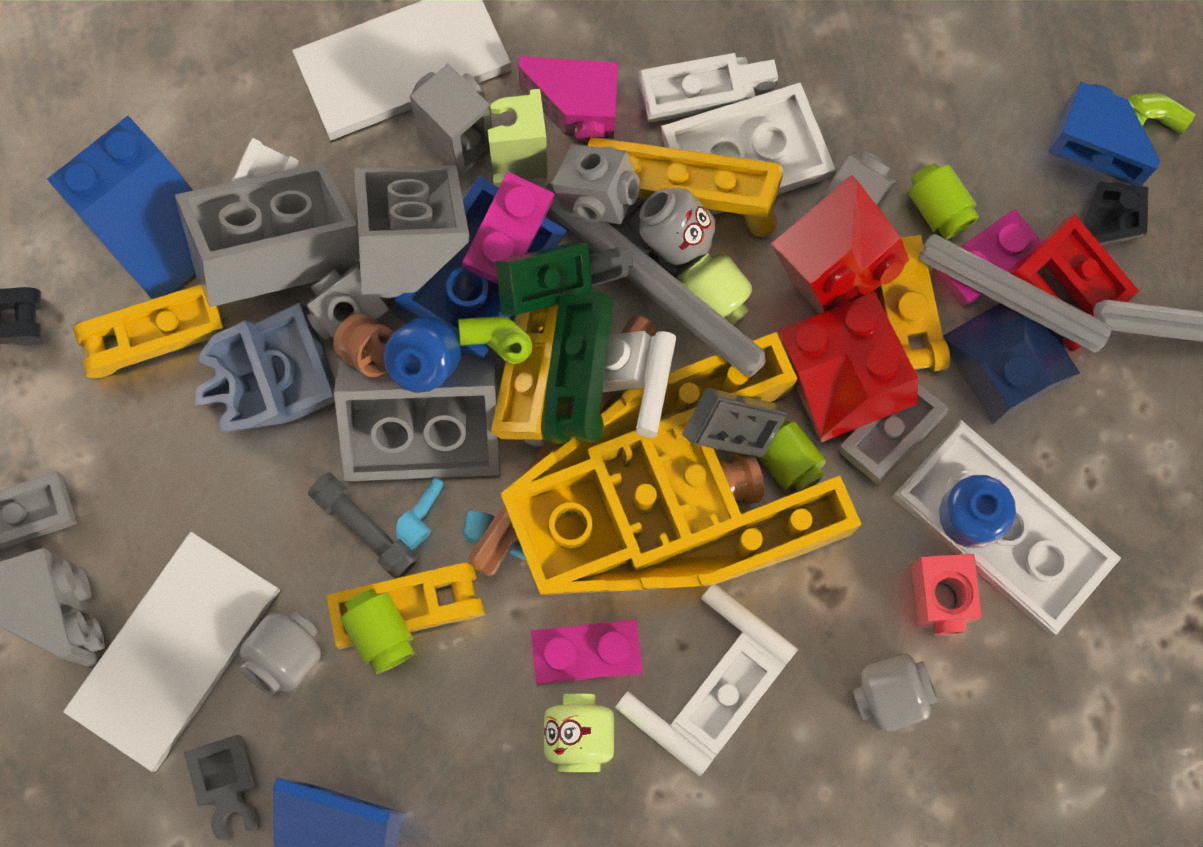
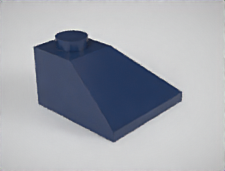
M1001 303L943 335L948 345L951 359L993 424L1080 374V371L1051 329Z

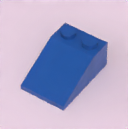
M126 116L47 178L67 205L151 299L180 291L197 277L175 194L194 190L129 116Z
M276 778L273 787L274 847H397L407 813L307 782Z

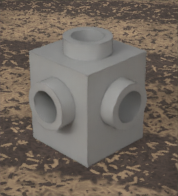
M571 144L552 182V186L567 216L581 218L591 223L602 221L622 224L629 206L633 205L638 198L640 181L638 175L635 174L626 151L612 147L598 148Z
M357 262L341 275L334 268L310 287L315 294L310 297L307 304L312 311L307 315V319L324 340L330 337L334 339L338 327L349 316L366 314L376 320L390 309V301L387 298L378 297L374 294L362 295L360 262ZM348 302L354 309L342 311L338 308L337 303Z

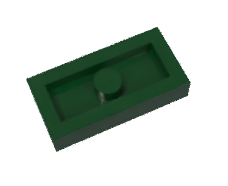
M571 242L496 261L502 314L519 315L558 304L559 296L593 292L588 243Z

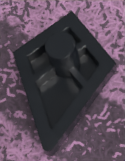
M1099 182L1093 191L1081 222L1101 246L1144 237L1147 234L1148 187Z

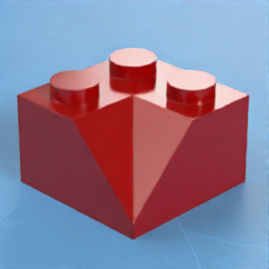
M852 175L771 243L794 288L819 314L871 294L881 284L892 282L899 276L904 265L909 261L902 238L859 181Z
M875 292L778 330L779 339L797 377L794 386L821 443L917 405L918 376Z

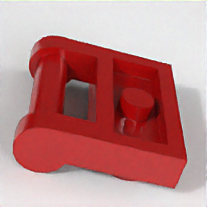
M1076 214L1064 219L1026 257L1008 270L1009 273L1059 298L1038 274V271L1045 265L1078 306L1091 316H1094L1093 309L1096 303L1104 300L1129 302L1139 292ZM1064 336L1060 338L1070 352L1082 347Z

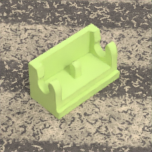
M540 89L530 90V95L506 97L494 101L490 105L491 113L512 112L516 115L517 120L511 126L500 125L488 130L493 182H502L507 171L523 179L547 177V142Z

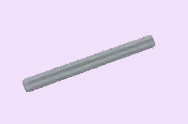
M553 181L546 185L544 189L555 193L548 213L584 243H588V246L596 253L615 247L625 248L627 256L633 258V267L629 268L627 278L744 376L751 377L764 366L766 358L762 348L610 224L602 221L591 223L581 218L567 216L552 186Z

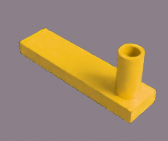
M596 137L590 138L588 146L598 148L612 147L627 152L635 174L639 177L640 190L638 198L647 200L653 193L663 188H685L707 209L743 214L748 230L754 236H768L777 226L773 206L784 175L779 163Z

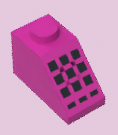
M519 56L520 88L527 95H530V90L540 89L544 114L564 135L575 136L577 139L589 142L591 137L614 138L619 62Z

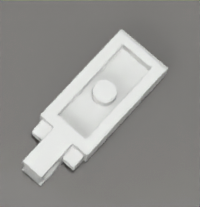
M735 53L643 69L639 71L638 79L648 123L705 113L755 97L757 94L776 90L778 74L774 59L748 64L746 57L736 58Z

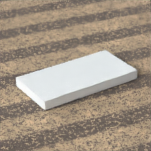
M422 0L292 50L330 141L411 110L410 95L417 82L430 72L436 74L447 63L461 76L467 73L477 83L511 71V61L482 0Z
M962 420L954 426L892 496L895 501L957 555L974 554L976 572L1050 637L1055 636L1121 559L1120 556ZM971 475H988L1000 480L1009 488L1016 506V516L1012 528L1001 539L983 548H967L956 544L945 534L940 524L939 507L943 496L957 482Z
M190 531L63 712L148 770L156 772L235 658L242 644L250 636L281 590Z

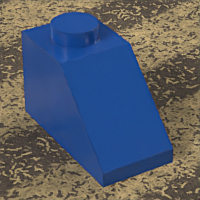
M1081 81L1066 102L1048 153L1128 184L1142 186L1157 170L1160 159L1129 100L1115 95L1112 90L1105 86L1089 85Z

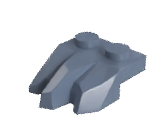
M297 303L255 324L244 320L213 335L209 339L197 360L201 365L213 367L216 375L195 388V406L226 404L227 411L219 419L220 433L287 423L335 402V380L318 333L307 319V315L310 314L307 306Z

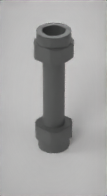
M331 472L321 476L311 486L308 495L327 514L333 511L379 556L377 562L394 579L407 575L417 564L419 557L401 539L394 542L348 497L350 493L348 488Z

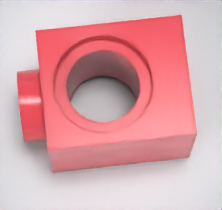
M974 554L920 557L910 565L917 627L933 626L934 635L960 634L967 632L966 624L982 618ZM938 583L946 584L955 591L957 603L954 609L944 608L938 603L935 597V588Z

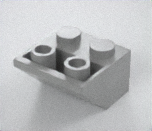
M45 548L1 561L0 627L59 658L94 668L101 659L99 650L105 648V640L96 618L90 619L85 599L91 598V588L84 570L81 567L76 568L75 564Z

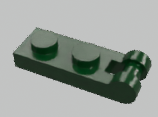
M603 291L559 296L541 423L542 435L549 444L567 443L571 438H575L578 442L582 443L597 442L603 435L604 422L599 412L614 298ZM574 403L573 415L570 416V404Z

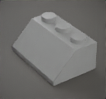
M325 162L175 194L195 273L209 307L316 282L334 268L341 275L359 262L357 224Z
M457 166L354 168L362 295L374 294L378 297L392 298L402 293L417 292L469 243V231Z
M485 355L483 359L475 356H460L457 369L441 386L430 392L420 393L402 389L392 381L388 373L379 377H368L358 371L355 366H351L342 360L339 361L334 387V399L344 481L500 475L499 437L490 432L498 399L495 355Z

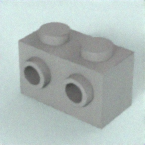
M447 63L436 74L430 72L424 75L415 85L410 95L418 138L445 165H456L458 177H460L490 151L488 130L493 128L490 104L484 99L485 94L477 81L467 73L461 76Z

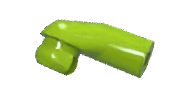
M1161 93L1135 94L1128 98L1142 127L1149 117L1158 120L1182 135L1196 115V113Z
M508 317L458 319L460 346L487 344L502 359L513 364L524 362L532 352L530 337Z

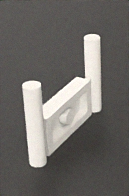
M645 331L609 336L602 392L644 388L636 433L643 437L653 438L658 433L676 342V336L670 332L659 331L653 337ZM524 440L532 446L541 447L545 444V440Z
M717 584L710 586L701 600L742 631V634L671 725L629 691L626 692L615 706L616 710L699 777L705 772L716 755L798 650Z

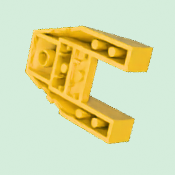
M777 332L753 341L764 350L766 362L751 377L744 376L719 354L670 372L656 437L648 438L636 433L644 388L629 389L622 394L618 401L601 414L604 422V431L599 441L582 443L578 442L575 438H571L569 442L562 445L555 452L552 451L501 493L502 500L540 595L712 586L798 557L851 536L862 525L840 475L741 514L714 449L692 444L682 435L707 388L767 402L778 400L790 394L797 381V377Z

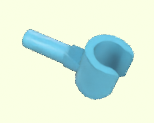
M433 478L412 511H407L397 521L396 537L401 539L412 551L418 548L432 531L421 519L427 514L445 485L438 478Z
M469 511L464 523V538L469 543L476 545L495 517L488 513ZM516 542L509 553L526 561L520 543Z

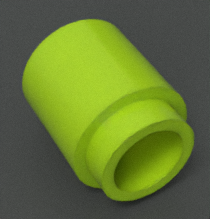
M932 163L921 169L911 178L914 186L908 191V195L934 233L940 232L943 238L948 240L965 231L979 219L978 214L974 210L977 205L950 165L939 168L937 163Z
M785 418L765 455L758 458L785 493L794 489L799 492L816 485L823 479L825 475L820 469L827 460L796 422L790 423Z
M374 588L369 589L345 603L348 612L340 620L364 665L371 664L376 675L401 664L415 654L409 643L413 640V637L388 592L377 595Z

